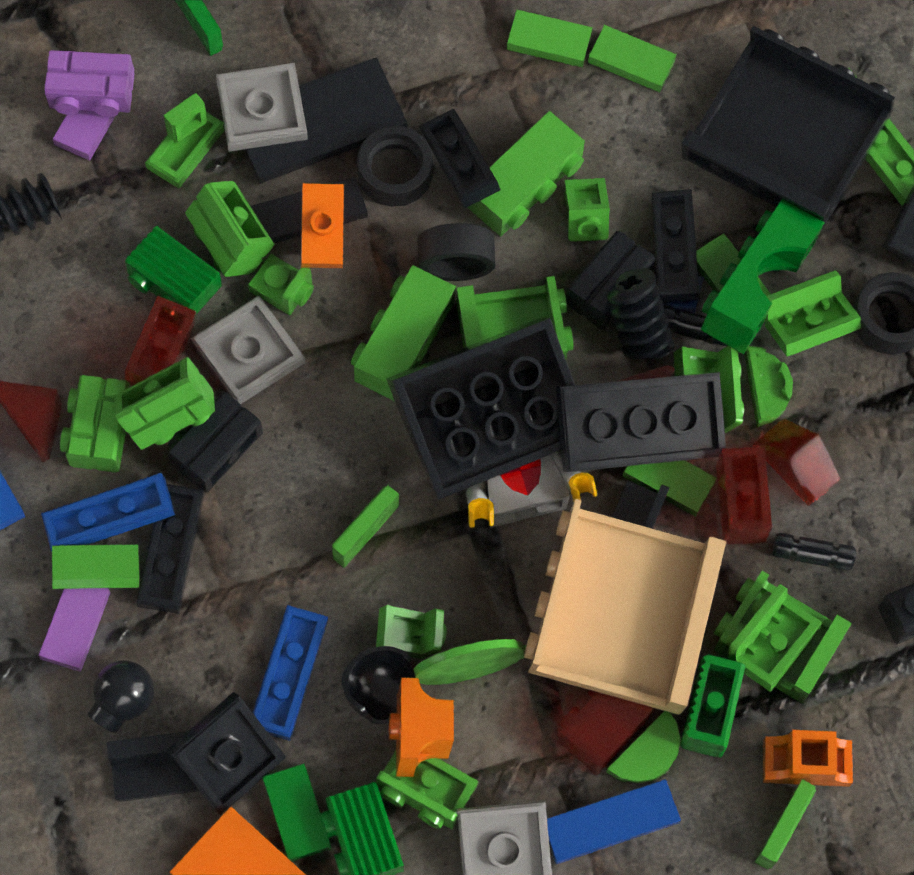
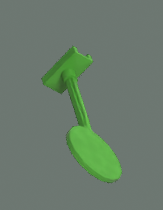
M495 639L455 647L421 661L414 668L415 678H419V683L424 685L450 684L483 677L503 670L523 659L526 645L515 639Z

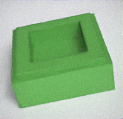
M197 93L163 115L167 134L175 143H179L207 123L205 103Z

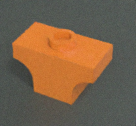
M302 184L301 268H343L344 184Z
M401 677L397 694V713H390L389 740H396L397 777H414L416 767L424 760L431 758L448 759L454 742V700L430 697L422 690L419 678Z
M792 730L789 734L783 736H765L763 739V783L798 785L803 779L812 785L850 787L853 784L852 740L836 738L835 731Z

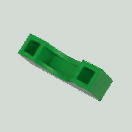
M783 199L774 212L766 210L755 229L759 233L756 239L751 236L746 239L737 256L742 260L738 266L731 262L722 276L719 284L724 287L720 293L712 290L705 301L701 311L707 314L701 331L744 354L762 327L772 305V302L761 290L757 277L773 270L797 273L814 247L825 222Z

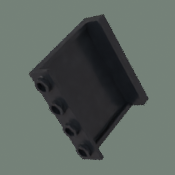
M753 26L750 30V42L695 132L689 130L682 141V158L775 207L778 206L782 199L825 222L822 227L823 230L891 116L895 97L881 84L875 82L868 84L856 78L854 73L847 67L839 64L833 66L821 60L813 50L807 47L797 48L785 42L784 38L777 32L770 29L763 31Z

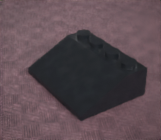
M538 318L386 379L402 421L438 500L560 451L561 440L556 387L575 385L550 318Z

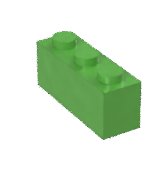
M547 112L490 167L501 190L467 208L500 237L510 228L516 230L527 219L530 213L528 210L538 201L542 204L551 197L557 188L556 183L565 175L571 177L578 171L584 162L582 156L585 140L552 112Z
M412 265L406 277L400 275L395 281L390 293V297L393 300L387 310L381 308L378 311L370 329L374 333L367 344L363 342L359 344L351 360V364L354 365L355 382L393 401L394 398L386 379L421 364L456 299L455 285Z

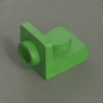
M605 178L565 180L569 241L608 239L610 208Z
M273 254L269 255L248 285L249 292L256 296L259 295L264 301L289 316L297 305L302 307L306 304L314 289L310 268L298 270Z

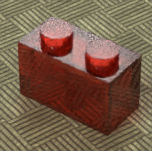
M157 296L126 366L124 380L130 382V385L133 386L179 362L194 328L197 311Z
M765 447L723 448L716 464L723 540L726 541V544L765 543L772 530Z
M589 690L587 694L592 699L581 710L574 706L559 723L563 730L560 733L558 742L598 776L654 714L656 708Z

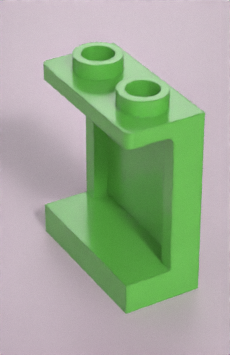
M555 276L546 277L545 285L483 294H474L473 285L457 287L456 308L463 348L538 318H550L565 359L567 358L568 351L573 350L571 327L563 326L561 313H566L567 311L565 292L563 288L557 289Z
M761 571L756 581L749 577L747 578L735 598L742 604L734 616L726 612L714 632L716 636L720 637L714 650L728 659L730 646L727 644V641L733 630L740 623L747 625L755 615L753 609L759 598L765 592L772 594L777 588L767 581L769 574ZM787 594V598L822 621L820 631L775 686L778 690L803 704L852 623L838 614L832 621Z

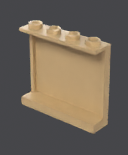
M575 499L570 512L562 510L557 526L556 535L563 537L560 551H551L545 576L553 577L549 593L541 591L534 616L542 618L538 634L530 632L524 658L531 659L528 673L680 715L688 705L726 541L709 537L705 543L580 509L582 501Z

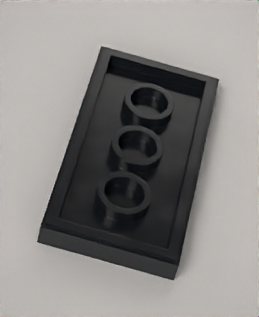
M376 57L299 85L308 140L244 150L259 184L358 148L370 133L382 127L399 125L407 128V121Z
M720 372L556 387L563 472L727 456Z

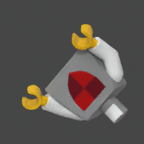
M559 451L467 488L469 527L474 528L475 520L480 518L487 519L490 528L567 509L570 496L568 490L571 492L573 503L575 499L581 500L580 494L584 492L591 493L593 497L597 496L594 478L591 474L581 473L580 471L563 472L562 454Z

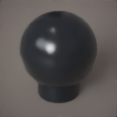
M120 660L108 664L97 676L93 687L96 702L87 715L101 727L110 732L117 733L125 720L139 717L151 705L154 696V684L148 671L140 664L128 660Z

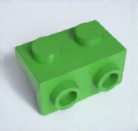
M837 271L829 272L766 296L772 302V305L765 318V327L787 357L861 329V317L843 295L841 276Z
M730 346L723 348L719 352L681 347L674 351L675 376L720 372L725 433L743 423L744 403L741 398V364L738 351Z
M779 584L772 594L765 592L759 598L753 609L755 615L747 625L740 623L733 630L727 641V644L730 646L728 660L745 664L744 674L770 692L820 631L822 621L787 598L788 588L782 584Z
M396 750L385 769L380 771L376 778L378 788L382 789L380 795L385 800L398 807H403L404 803L420 811L418 817L426 824L436 829H441L444 825L451 830L457 822L456 809L466 807L479 782L439 758L422 761L416 767L414 777H397Z

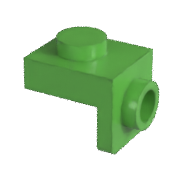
M390 605L379 608L376 647H395L403 650L410 657L418 659L426 658L441 651L447 635V628L444 624V610L435 608L423 613Z

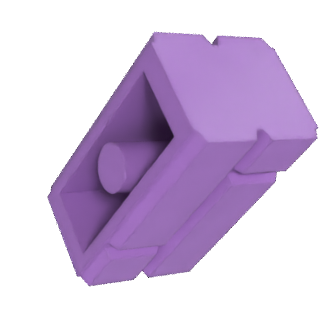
M49 51L45 95L50 108L66 115L76 114L79 110H90L105 117H114L119 112H130L135 75L130 54Z

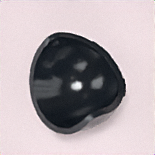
M374 646L365 649L349 663L342 675L341 685L343 686L348 703L357 713L374 724L389 723L390 713H397V694L401 677L415 678L414 668L416 665L407 653L395 647Z

